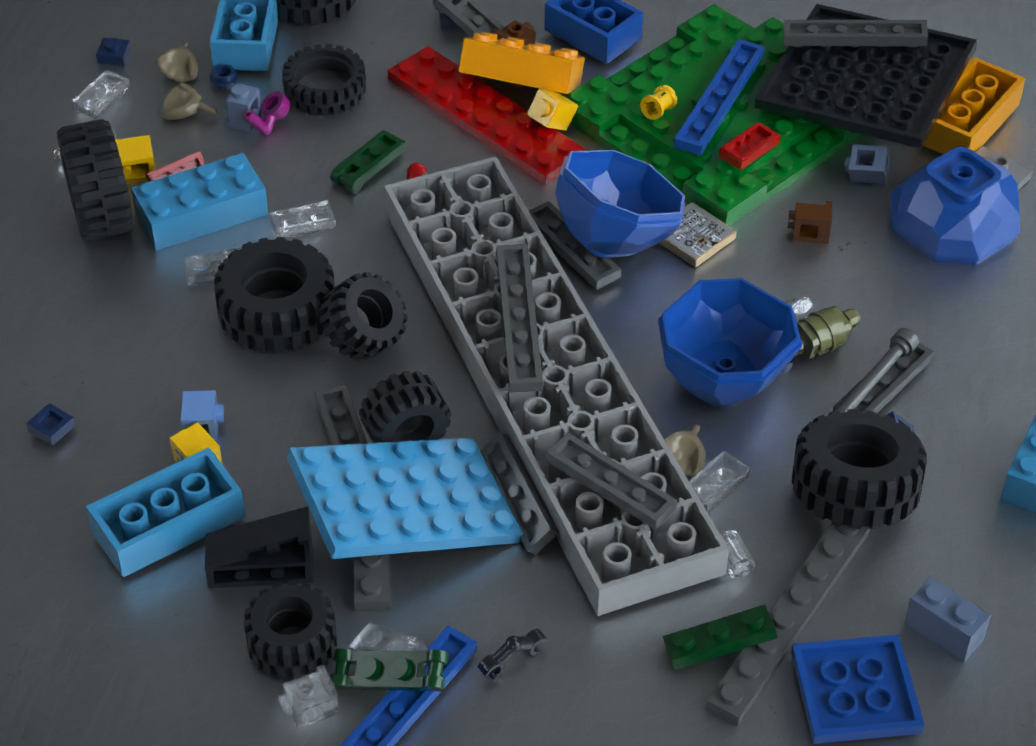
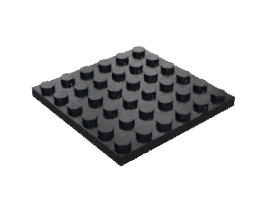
M816 4L806 20L887 19ZM927 28V46H789L755 97L754 108L910 147L921 148L974 54L977 39Z

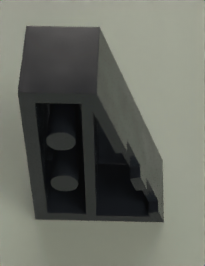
M306 506L207 533L205 540V573L208 588L262 586L277 583L288 584V581H296V584L303 582L313 583V544L309 507Z

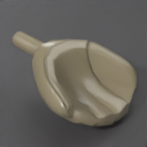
M184 42L182 46L170 48L157 58L156 63L160 71L169 79L177 82L196 79L198 61L195 55L188 50L190 47L189 42Z
M180 82L166 96L163 103L162 117L167 120L184 119L196 114L198 110L215 116L217 109L203 104V98L196 90L188 84Z
M694 424L690 431H677L664 438L686 476H699L705 465L706 450L697 437L700 431L698 424Z

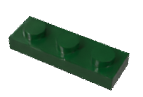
M765 604L663 636L664 644L674 670L778 638L776 628Z

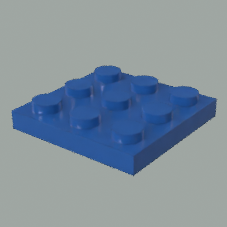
M899 634L792 644L791 655L813 744L923 734L925 724Z

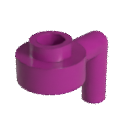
M272 92L263 100L260 107L261 113L265 116L264 120L251 109L244 113L243 118L262 135L268 136L273 129L275 121L283 119L288 114L290 101L281 92Z

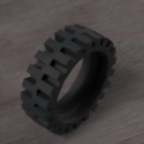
M316 44L315 49H311L310 46L304 47V52L300 50L294 52V56L290 55L287 58V62L283 65L282 80L284 94L292 103V107L295 109L300 107V111L304 113L310 110L311 115H317L318 111H322V116H328V111H332L334 115L339 114L341 108L344 111L350 110V105L355 107L358 104V100H362L366 92V73L363 60L360 59L357 53L353 54V50L349 48L344 50L343 46L337 45L336 48H333L332 44H326L325 48H322L321 44ZM321 70L338 71L350 77L346 83L328 89L310 88L298 82L303 76Z

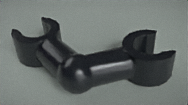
M534 629L525 636H510L494 654L484 657L477 667L485 677L489 675L492 680H495L504 671V664L516 652L527 650L532 656L538 655L541 651L536 645L549 640L540 629Z

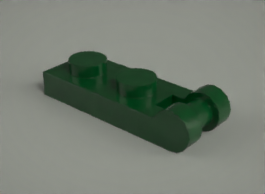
M382 130L337 165L331 172L330 180L338 185L344 184L348 191L357 194L366 181L406 150L405 141Z

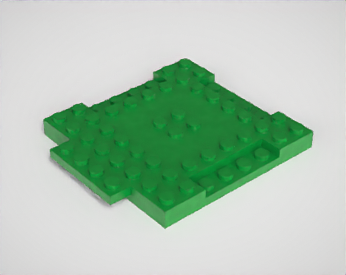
M715 4L677 26L676 36L606 79L601 75H597L565 95L566 98L579 105L570 125L607 150H615L651 164L685 195V203H695L728 226L736 223L863 135L754 108L755 97L789 47L784 46V23L771 17L756 28H753ZM738 39L765 46L763 58L703 154L700 156L674 148V138ZM659 86H670L677 96V104L674 108L665 110L659 119H648L640 108L642 98L654 94L655 89ZM757 122L781 135L779 144L742 170L719 157V148Z

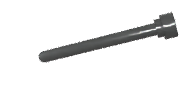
M907 328L898 329L890 339L889 351L837 410L842 413L848 409H855L900 357L909 356L919 345L917 335Z

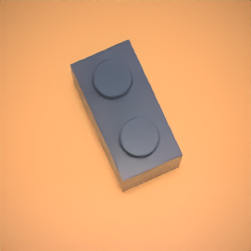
M930 577L910 598L904 624L964 663L984 641L991 615Z

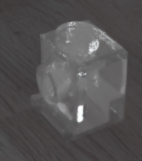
M324 664L318 666L317 671L283 684L284 695L279 696V701L286 717L292 716L298 729L339 714L337 691Z

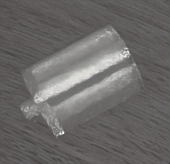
M729 530L721 533L729 548L727 573L731 578L746 576L756 565L754 558L737 531Z

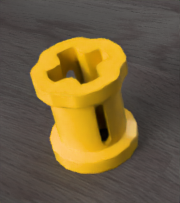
M667 85L657 87L654 94L642 98L640 102L642 113L648 119H659L665 110L672 109L677 104L675 91Z

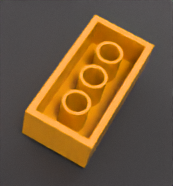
M489 32L474 33L473 37L464 38L458 72L569 94L580 87L585 57L578 56L577 50L561 48V50L555 49L553 51L551 50V45L537 42L524 45L523 39L513 37L498 40L497 34Z
M974 57L967 64L923 146L941 154H945L957 147L968 148L976 152L1020 105L1026 78Z

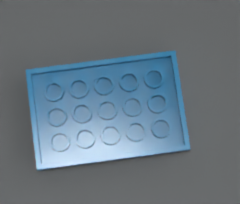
M473 438L295 447L289 449L287 460L332 559L514 544L521 541L520 536L523 532Z

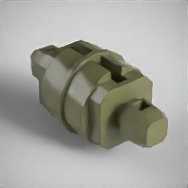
M832 306L818 312H812L807 317L800 319L797 325L802 348L796 355L802 354L805 359H811L825 353H831L834 349L844 345L848 340L851 330L859 324L861 320L860 314L856 309L841 311L838 306Z

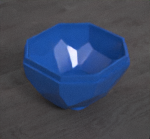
M954 148L931 161L896 186L890 196L893 232L934 262L977 265L1013 242L1020 234L1018 185L1012 174L994 161L982 157L968 148Z
M615 150L570 151L569 156H565L555 192L561 216L567 225L568 231L588 251L603 258L632 256L665 240L681 225L685 206V195L651 164Z
M743 278L699 280L658 318L666 368L689 393L716 407L736 404L741 400L756 396L775 380L802 348L792 306Z

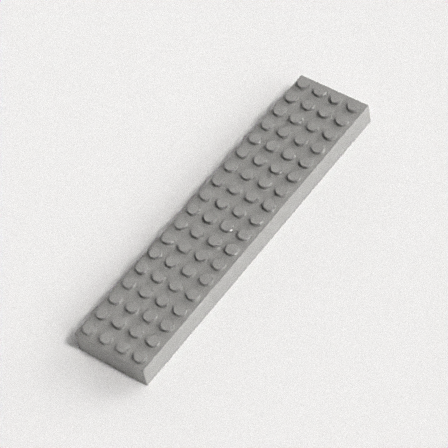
M497 157L385 185V212L500 432L509 436L559 531L556 538L597 616L726 575L728 546ZM528 244L543 391L512 393L509 391L497 264V245ZM569 432L677 499V509L655 530L547 462L546 452Z

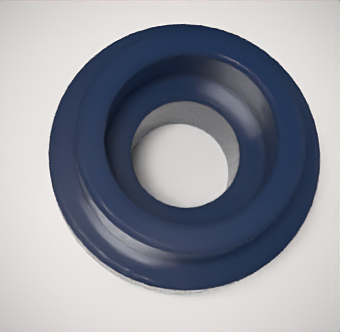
M227 64L215 66L209 76L210 84L221 90L233 87L238 81L237 73L232 66Z

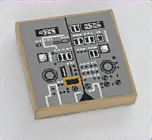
M691 202L684 207L681 225L671 236L659 242V244L696 268L735 240L737 231Z

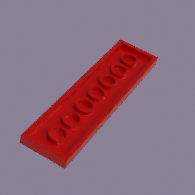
M429 46L387 70L390 81L545 185L559 176L565 156H569L570 151H586L584 147L558 130L547 128L527 115L528 111L474 75L458 72L459 66Z

